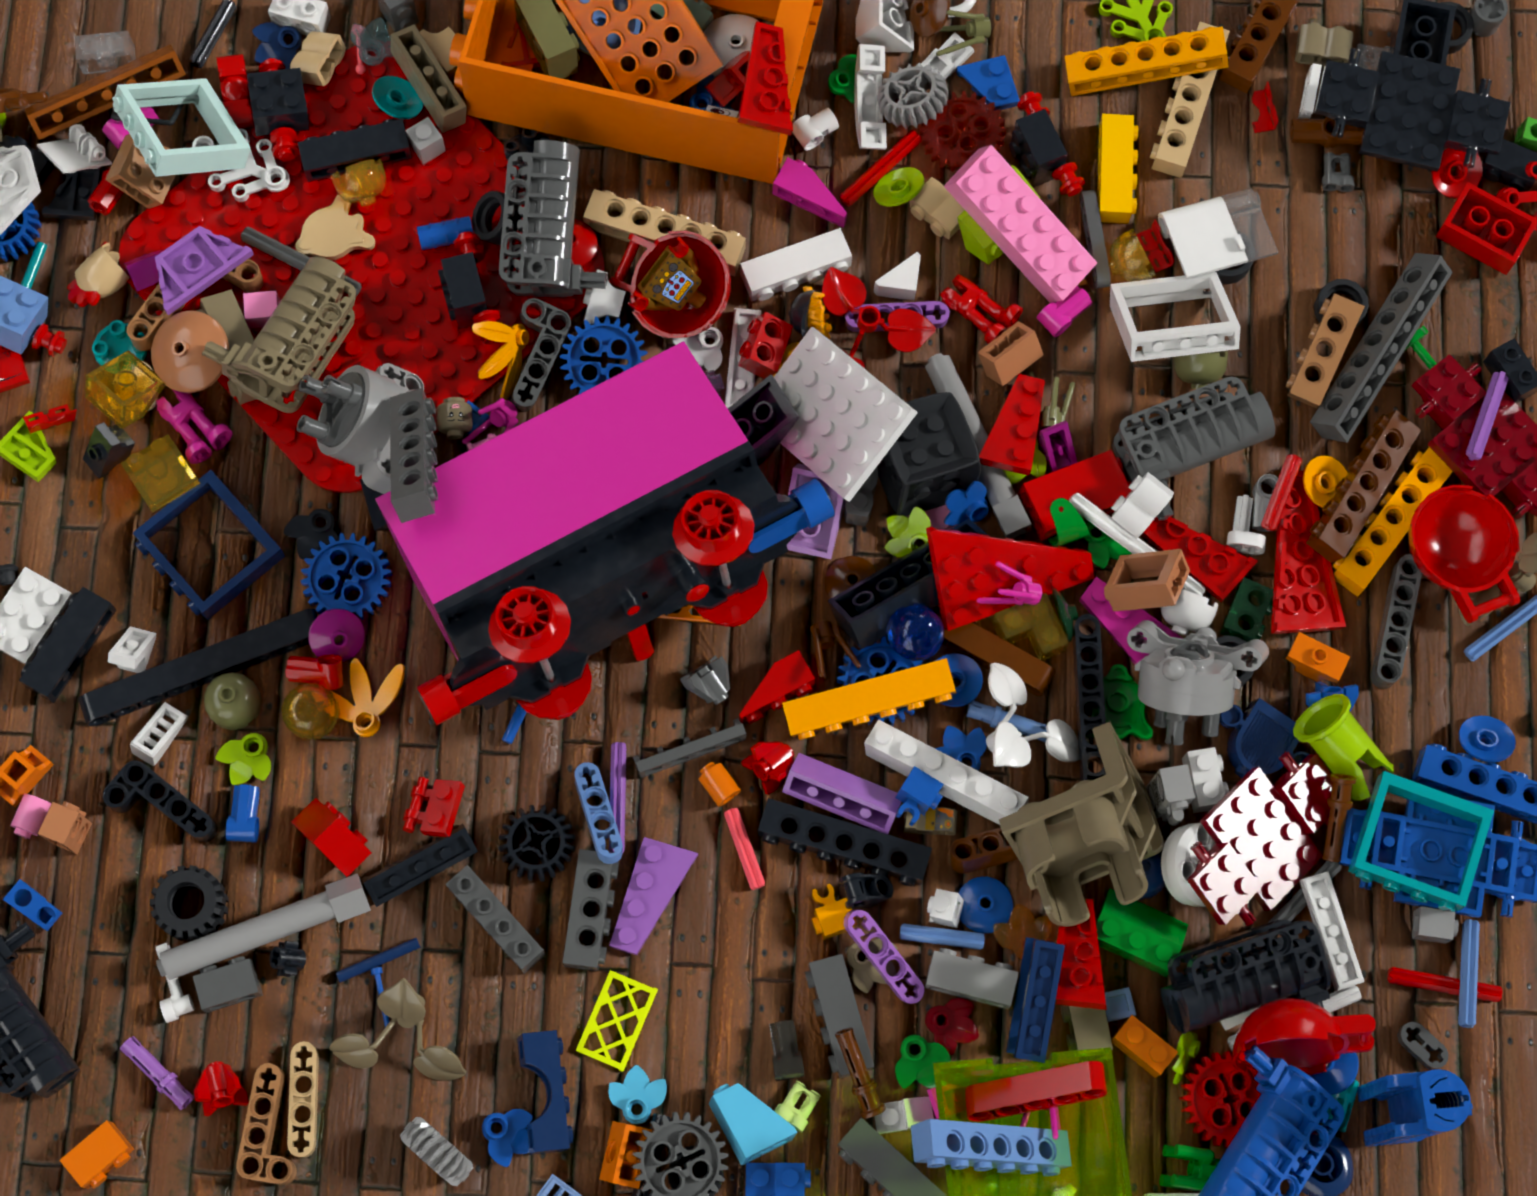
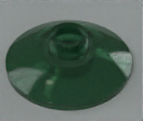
M1056 588L1052 589L1054 604L1064 636L1068 643L1072 642L1073 621L1079 618L1075 604L1068 605L1062 594Z

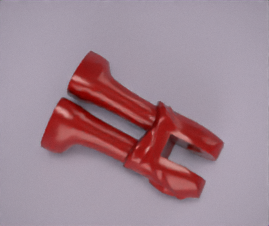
M960 274L953 279L952 283L963 294L962 296L949 287H946L940 293L942 302L948 308L960 313L966 320L969 319L984 334V341L987 344L1013 326L1023 311L1022 307L1014 303L1007 308L1001 307L987 296V292ZM978 305L980 308H982L998 323H994L987 319L984 315H982L979 311L975 309L976 306Z

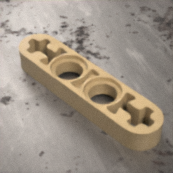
M305 1041L294 1045L290 1054L287 1145L290 1153L298 1158H306L312 1155L316 1148L319 1054L314 1045ZM305 1047H307L308 1052L312 1053V1057L306 1060V1067L308 1069L312 1068V1073L307 1071L296 1072L297 1067L301 1069L303 1067V1061L297 1058V1054L302 1053ZM304 1076L309 1077L312 1082L310 1090L306 1093H299L296 1089L297 1080ZM301 1106H307L311 1112L309 1120L304 1123H299L295 1119V1111ZM311 1126L310 1132L304 1131V1140L309 1142V1147H304L303 1152L300 1153L299 1148L294 1147V1143L300 1141V1132H294V1127L308 1128Z

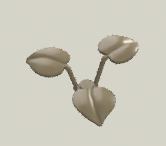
M1537 532L1530 535L1522 545L1523 553L1518 555L1519 562H1514L1513 567L1508 572L1515 588L1521 592L1531 590L1536 583L1534 573H1537ZM1495 584L1486 590L1468 593L1474 606L1501 596V590ZM1459 609V614H1460V617H1461L1463 623H1464L1466 626L1469 627L1472 623H1468V622L1464 619V617H1463V615H1462V613H1461V611H1460V609ZM1491 612L1479 616L1478 620L1487 616Z
M402 978L378 996V1007L385 1015L391 1017L392 1020L375 1042L369 1044L368 1040L360 1034H345L336 1038L330 1045V1050L346 1064L361 1069L370 1068L378 1060V1054L373 1049L379 1046L396 1022L404 1028H412L416 1025L417 1052L420 1055L416 1056L413 1062L419 1072L428 1078L440 1081L455 1080L464 1076L467 1072L459 1058L449 1049L442 1046L423 1048L422 1025L426 1014L425 1000L416 993L405 978Z

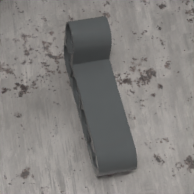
M535 298L525 301L520 312L521 322L526 327L540 333L511 398L517 410L522 412L529 411L535 405L571 325V319L565 311ZM528 308H536L540 312V317L532 319L527 316L526 310ZM559 319L564 323L565 328L555 330L551 326V321ZM543 343H548L553 347L554 352L548 355L544 354L539 346ZM532 367H537L542 371L543 376L539 379H534L529 375L528 370ZM528 385L532 388L528 399L524 403L520 401V395L524 393Z

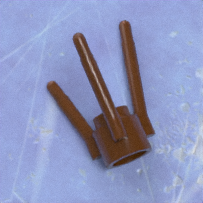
M825 620L817 622L810 627L814 640L819 677H822L823 680L828 679L824 649L834 646L836 638L856 668L861 667L857 657L843 638L839 626L832 627L831 622Z

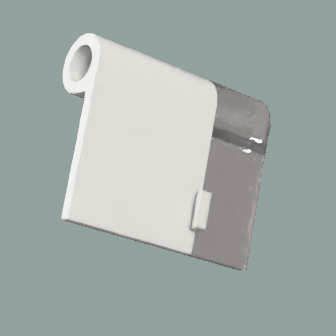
M1251 188L1158 214L1161 233L1164 238L1171 239L1186 279L1273 256L1279 252L1261 210L1260 196Z

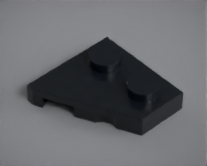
M101 168L68 173L65 182L60 184L55 191L56 196L50 205L42 209L44 218L96 221L97 212L89 206L90 204L87 200L102 180L103 172Z

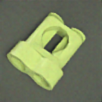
M796 1080L783 1103L778 1104L774 1111L794 1126L796 1131L802 1133L808 1124L807 1118L821 1095L814 1090L809 1091L805 1089L806 1086ZM804 1093L807 1097L798 1110L794 1106L801 1094Z

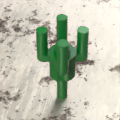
M1180 1144L1175 1146L1164 1145L1162 1150L1163 1156L1189 1160L1187 1167L1188 1176L1161 1174L1159 1184L1163 1187L1194 1192L1201 1191L1220 1158H1215V1153L1210 1149Z

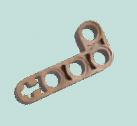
M272 1063L260 1065L255 1072L236 1169L241 1177L252 1181L287 1185L296 1177L297 1168L295 1164L284 1157L271 1155L286 1076L280 1067ZM272 1071L276 1075V1080H271L268 1084L264 1077L265 1075H270ZM261 1089L265 1091L270 1090L274 1092V1095L271 1096L270 1094L260 1092ZM268 1099L271 1103V1109L267 1114L260 1115L258 1113V1104L262 1100ZM257 1129H263L265 1138L262 1143L255 1145L252 1142V1134ZM256 1158L259 1168L254 1174L249 1175L245 1169L246 1163L250 1159ZM285 1163L288 1167V1173L284 1178L277 1179L274 1170L278 1164Z

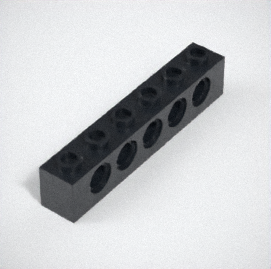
M770 798L767 799L758 828V836H761L762 841L765 843L778 845L780 842L790 845L789 849L797 853L805 854L806 850L817 853L816 857L827 862H832L833 859L843 861L845 867L853 870H860L862 867L872 870L871 874H882L886 877L889 875L898 878L900 884L909 887H915V884L921 885L932 851L931 847ZM785 822H793L797 826V830L793 834H786L782 831L781 826ZM812 830H819L824 834V839L821 842H813L809 839L808 834ZM840 838H846L851 842L852 847L849 850L842 851L837 848L836 841ZM869 846L875 847L878 850L879 856L875 859H868L863 854V850ZM894 855H901L905 858L906 865L900 868L892 865L890 858Z

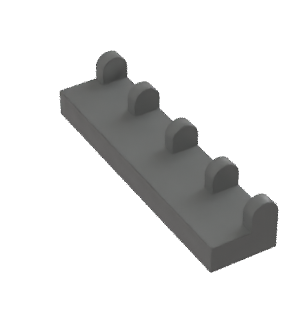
M737 718L733 720V727L719 732L716 731L715 727L709 728L711 735L692 742L689 737L683 738L684 745L665 752L663 747L660 746L657 748L658 754L641 760L638 755L633 756L640 778L746 740L743 724Z

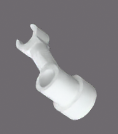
M167 943L156 946L159 959H161V952L171 949ZM166 975L171 996L160 1001V1008L166 1023L178 1020L180 1015L194 1011L195 1008L190 994L183 996L178 978L169 980Z

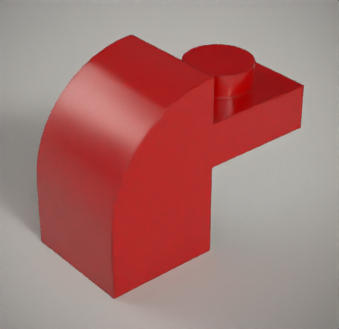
M750 51L742 52L721 68V72L704 86L721 107H724L743 89Z

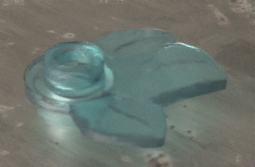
M382 18L375 19L366 28L356 23L353 24L350 33L351 40L359 48V57L365 64L375 66L380 64L384 57L393 56L391 53V35L388 36L387 27ZM373 51L376 56H370L367 52Z

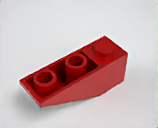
M799 650L773 664L739 714L740 723L743 724L748 721L749 724H752L763 717L762 713L771 708L773 711H776L783 707V702H787L793 696L797 695L800 698L813 690L812 686L815 684V677Z

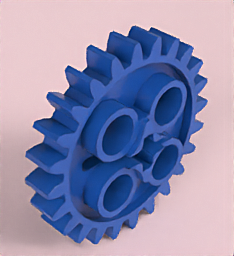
M596 316L594 325H590L587 320H584L585 329L582 330L580 327L575 326L577 335H567L569 340L572 341L571 345H562L564 349L568 350V354L560 355L561 359L567 360V364L562 365L560 368L562 370H569V374L564 377V380L573 379L574 382L570 389L579 387V394L610 379L609 371L612 368L618 367L624 372L644 362L641 360V357L648 354V352L639 350L644 340L635 341L634 338L637 336L638 331L630 334L628 332L629 323L621 328L619 327V318H617L614 324H610L609 316H606L604 323H600L599 318ZM595 338L599 342L597 352L588 353L585 351L583 344L586 339ZM621 340L625 343L626 352L623 355L618 356L611 351V344L614 341ZM602 353H607V358L626 359L628 364L608 363L606 368H602L601 363L581 361L580 356L601 357ZM584 366H594L597 370V377L590 381L585 380L581 374Z
M340 533L339 541H335L332 536H329L330 544L326 545L320 541V551L310 550L314 558L304 559L310 567L301 569L302 574L308 577L300 580L302 586L309 587L303 591L305 597L312 596L308 603L310 606L318 604L316 608L318 614L323 613L325 610L338 608L348 610L358 615L361 620H364V611L367 610L373 615L372 606L375 604L382 607L383 605L379 598H388L389 596L384 588L392 587V583L385 578L392 576V572L384 568L389 566L390 563L388 559H382L385 555L382 549L375 552L377 545L374 541L367 546V538L365 536L359 542L355 533L351 534L349 540H346L343 533ZM345 555L347 559L344 564L339 566L333 564L335 557ZM355 556H358V560H356L352 566L353 558ZM366 565L372 567L369 575H358L361 567ZM350 572L352 579H346L343 583L341 577H347ZM334 580L335 584L332 589L327 591L321 589L324 581ZM341 590L340 598L338 600H335V596H337ZM357 590L360 592L357 600L348 601L346 599L350 591Z
M884 636L881 639V643L877 644L876 642L871 646L863 649L860 648V651L851 647L861 667L856 668L850 658L844 656L843 661L848 666H839L838 671L844 675L837 677V683L846 686L857 683L860 680L883 676L892 661H895L897 664L890 673L919 666L923 660L913 659L916 654L915 649L909 653L906 652V642L901 647L896 646L897 638H894L891 644H887L886 637ZM878 657L884 660L885 665L882 668H875L871 665L870 661ZM907 707L896 709L897 714L890 717L881 718L880 714L869 717L870 722H868V725H871L874 719H879L883 722L888 720L889 724L894 726L896 717L903 723L905 722L904 713L906 712L913 716L915 711H908Z

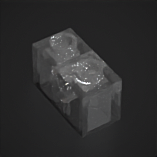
M128 31L75 36L76 61L83 74L108 72L135 60V45Z

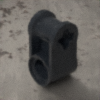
M853 873L839 879V884L844 887L847 898L845 903L847 909L872 908L891 898L894 893L891 881L882 874Z

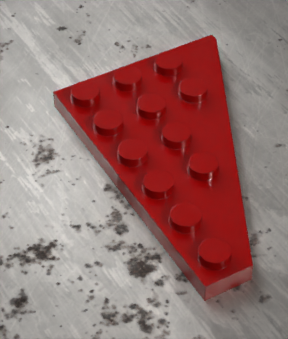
M934 527L926 528L943 628L947 631L1019 606L1016 604L977 603L978 598H1014L998 593L999 589L1013 590L1014 585L1020 582L1018 578L997 567L996 562L998 561L1023 575L1031 576L1033 583L1041 585L1042 597L1095 578L1092 556L1086 550L1068 549L1062 546H1047L1042 543L1023 540L1015 541L1009 538L1001 539L970 532L962 533L957 530L949 531Z

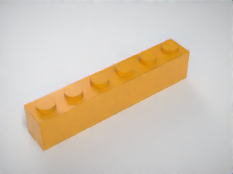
M945 658L783 702L782 704L790 735L792 737L798 736L799 740H805L815 737L814 731L825 729L826 733L843 729L842 724L852 721L853 726L870 722L869 717L880 714L881 718L896 715V709L907 707L908 711L925 707L924 702L935 699V703L951 700V694H955L956 689L948 660Z

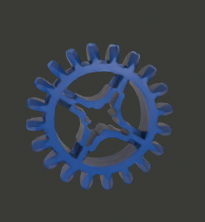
M32 202L20 213L23 215V224H19L15 219L0 235V256L5 262L8 261L11 255L14 259L18 260V253L21 251L28 255L26 247H35L33 239L40 238L38 229L42 228L41 222L38 220L40 215L34 209L35 206Z

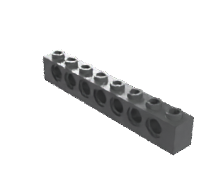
M1415 253L1310 421L1323 439L1348 442L1453 273L1441 255Z

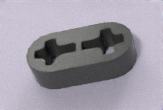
M1409 1022L1399 1028L1397 1033L1398 1042L1424 1067L1434 1070L1443 1067L1447 1063L1449 1056L1447 1049L1421 1024ZM1406 1029L1408 1031L1415 1029L1417 1031L1415 1037L1422 1044L1420 1045L1415 1040L1409 1042L1406 1039L1408 1037ZM1424 1047L1431 1052L1438 1050L1439 1054L1437 1057L1440 1061L1430 1062V1053Z

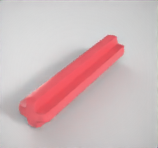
M738 808L729 809L724 812V816L749 886L752 890L759 889L765 886V881Z

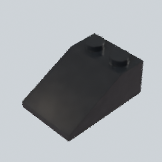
M771 374L728 408L753 447L758 466L770 457L800 418Z

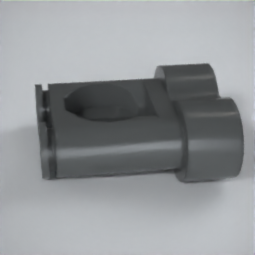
M1332 152L1324 154L1325 175L1322 177L1323 190H1339L1341 192L1354 190V177L1351 176V155L1348 153L1335 155ZM1335 163H1340V172H1335Z

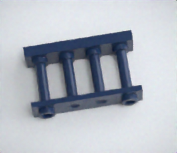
M1025 937L1006 1052L1014 1054L1015 1058L1045 1063L1065 945Z

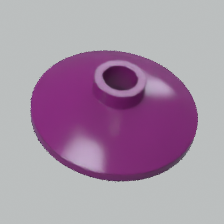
M330 609L321 613L313 621L309 629V645L317 657L335 654L341 656L342 662H345L354 657L361 649L365 636L364 627L354 613L345 609ZM337 635H343L341 642H334Z

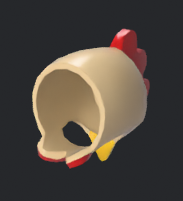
M104 242L100 248L94 251L75 271L76 279L67 286V289L70 291L68 300L72 303H77L79 307H85L88 304L95 306L100 298L112 295L123 287L130 278L118 265L119 253L109 252L110 244L108 242Z

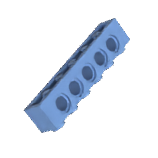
M928 1119L911 1125L914 1162L927 1163L928 1168L951 1165V1169L960 1170L972 1166L974 1171H988L992 1168H997L998 1173L1020 1170V1174L1029 1175L1040 1171L1043 1176H1056L1061 1174V1169L1072 1166L1067 1130H1058V1139L1055 1140L1052 1137V1130L1043 1128Z

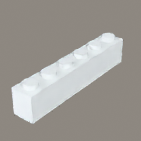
M879 719L864 742L865 753L868 757L907 777L914 766L944 784L939 791L941 795L1000 825L999 819L1017 812L1023 805L1028 804L1029 797Z

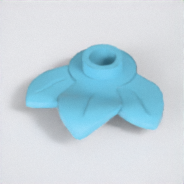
M635 1065L627 1073L623 1084L618 1082L609 1083L608 1093L612 1104L622 1109L623 1116L628 1122L642 1124L649 1119L652 1109L663 1103L667 1092V1084L665 1079L655 1080L650 1083L644 1070L640 1066ZM636 1104L641 1105L643 1108L640 1115H634L631 1112L632 1107Z

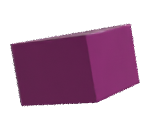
M1066 420L1040 431L1037 439L1038 448L1046 457L1050 473L1077 463Z

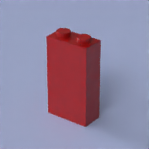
M1112 450L1025 482L1018 494L1042 541L1057 535L1050 513V506L1054 500L1064 498L1069 501L1073 494L1079 493L1109 515L1114 513L1111 507L1121 495L1126 498L1132 490L1128 488L1131 482L1127 481L1123 474V466L1120 459L1114 456ZM1059 507L1060 512L1063 511V507ZM1081 516L1086 524L1088 520Z

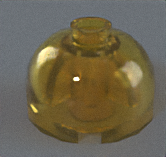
M374 159L348 166L345 168L346 174L341 176L338 171L331 175V180L337 194L346 202L360 203L361 207L375 203V197L383 192L386 184V175L381 159H378L376 163Z
M1133 228L1114 240L1110 248L1112 259L1108 261L1113 275L1119 274L1126 282L1149 280L1156 277L1154 270L1148 272V270L1152 269V266L1138 237L1135 236L1136 233Z
M314 683L298 685L290 690L284 698L281 708L282 718L288 730L297 737L308 740L321 739L331 733L340 716L339 702L335 695L322 685Z

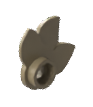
M874 939L868 944V948L872 953L875 954L881 950V939ZM856 943L850 945L846 953V960L852 968V981L854 985L862 992L868 993L873 986V982L887 984L866 956L864 961L858 960L857 954L861 951ZM888 961L886 972L888 975L894 976L896 975V969L893 963Z

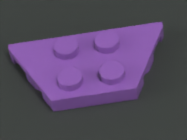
M198 226L155 257V262L159 274L163 306L167 315L173 313L253 256L252 249L246 245L242 247L231 242L227 237L215 235L210 230Z

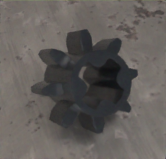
M279 942V947L272 949L270 965L272 968L278 969L277 976H296L297 971H301L304 968L306 953L303 949H298L299 942Z

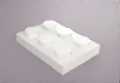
M24 567L0 603V651L25 665L31 662L37 653L38 645L43 639L47 638L55 620L63 614L73 594L29 568Z

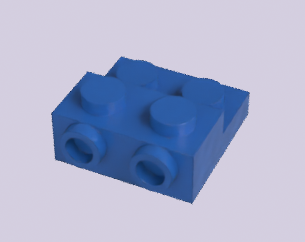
M746 1163L745 1196H805V1188L811 1187V1170H805V1163Z

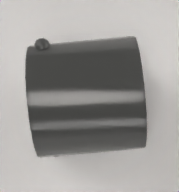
M1475 0L1469 11L1474 25L1472 33L1480 37L1493 35L1507 15L1508 5L1506 0Z

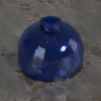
M913 603L912 606L906 608L904 606L899 608L891 616L886 628L890 642L889 646L899 656L911 661H922L933 656L940 649L944 640V627L939 616L928 606L919 603Z

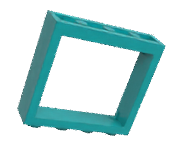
M1383 771L1377 777L1348 872L1356 874L1355 877L1361 878L1363 882L1371 883L1373 880L1383 884L1382 887L1388 891L1395 893L1403 891L1411 894L1410 898L1423 903L1431 901L1436 903L1438 908L1443 911H1459L1466 907L1494 810ZM1387 792L1478 824L1457 895L1365 862Z

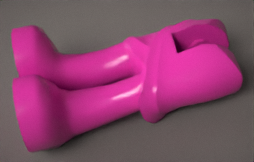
M172 389L180 403L173 407L162 396L156 401L157 411H159L163 419L171 423L176 432H179L187 443L188 447L185 455L188 461L192 464L203 462L212 456V450L191 428L189 424L192 420L216 451L221 450L229 442L233 433L225 424L215 426L203 413L204 409L190 393H183Z

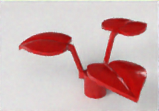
M830 267L827 271L822 285V293L825 294L822 300L826 309L831 314L839 317L844 316L849 310L852 314H859L857 326L860 331L849 356L863 368H865L864 362L853 356L864 333L874 332L878 325L883 330L889 331V344L897 351L904 353L919 349L935 333L936 327L931 321L910 309H896L892 311L888 316L889 326H887L876 307L870 305L860 307L865 302L867 291L864 283L859 278L834 267Z

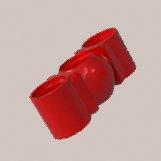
M244 55L216 57L224 107L238 129L253 128L254 122Z

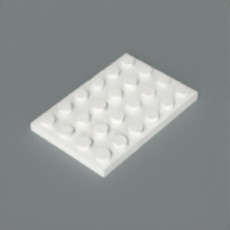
M814 327L809 329L774 376L800 417L780 443L848 502L851 501L918 413Z

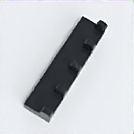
M463 823L451 832L450 837H437L435 841L416 851H411L409 855L391 865L390 863L385 865V868L369 877L361 878L375 906H380L477 853L478 850Z

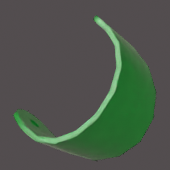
M1058 498L1051 503L1050 513L1057 531V535L1047 539L1052 546H1062L1089 535V530L1084 520L1067 499ZM1059 507H1063L1062 512L1059 511Z

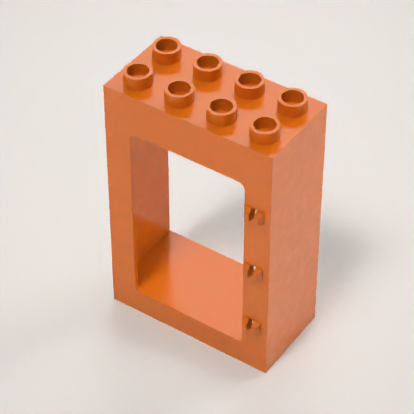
M465 0L464 19L471 20L467 35L460 33L454 35L450 48L449 64L457 66L454 87L458 93L464 94L467 115L773 184L780 170L788 135L738 123V118L535 73L532 72L534 64L515 67L501 65L502 61L514 62L524 60L519 29L512 48H507L509 39L514 33L513 27L516 22L514 0ZM702 0L711 8L773 21L774 26L783 28L786 54L785 69L786 74H788L787 89L788 99H790L791 104L790 119L792 122L821 14L823 0ZM527 42L529 59L536 58Z

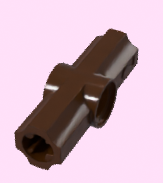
M1329 117L1325 119L1292 118L1290 140L1291 143H1318L1326 148H1333L1338 144L1361 145L1364 129L1345 124L1343 137L1338 138L1337 135L1334 137L1326 130H1333L1335 121Z

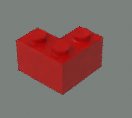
M315 798L291 821L346 877L372 853L364 845L368 840L357 829L351 832L348 828L351 822L328 801L322 804Z

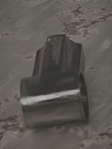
M794 1020L769 1024L774 1054L772 1055L775 1081L805 1077L801 1051H798Z

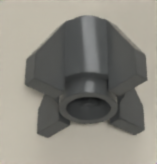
M716 655L711 657L705 664L680 678L686 689L704 699L707 704L713 702L714 705H717L729 697L727 692L731 688L728 665L722 656L719 658Z

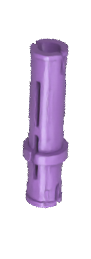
M134 1036L123 1043L120 1050L153 1081L159 1093H164L180 1110L186 1108L193 1101L194 1095L181 1085L177 1080L178 1076L166 1070Z

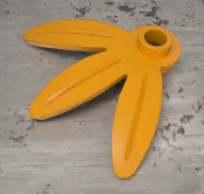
M494 321L475 323L472 325L474 334L487 340L505 342L480 368L478 377L480 379L491 377L509 363L500 398L507 400L514 391L520 376L522 350L528 344L529 333L523 324H515L509 327Z
M354 658L350 664V684L355 706L337 693L323 690L318 686L311 688V694L329 713L345 721L353 722V729L357 735L370 737L380 728L381 720L379 716L390 707L401 689L405 666L398 664L391 670L373 701L368 674L357 658ZM371 721L370 725L364 728L365 723Z

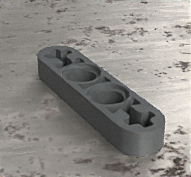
M1094 189L1081 191L1079 195L1080 209L1088 253L1097 262L1091 270L1094 286L1096 289L1110 287V269L1096 192Z

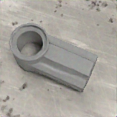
M1273 474L1261 476L1252 490L1254 497L1252 529L1260 532H1269L1261 527V522L1272 494L1264 493L1261 485L1267 484L1274 490L1278 477Z

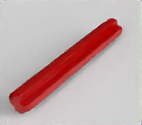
M914 130L908 132L840 194L841 202L847 207L854 204L921 142L920 135Z
M1397 967L1389 968L1387 973V981L1392 984L1459 995L1460 979ZM1477 982V999L1492 1002L1501 1001L1503 993L1501 986Z

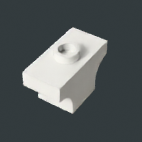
M601 270L596 272L607 274L606 289L587 288L583 304H587L584 320H587L590 325H594L596 316L599 319L606 316L614 319L619 318L626 292L614 288L608 281V272Z

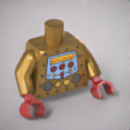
M677 237L679 241L677 246L671 247L667 245L637 285L642 294L634 291L633 294L637 297L636 301L633 303L628 302V305L636 311L669 312L672 309L680 311L687 302L698 309L705 302L706 295L697 290L702 280L698 276L700 266L696 255L681 237Z

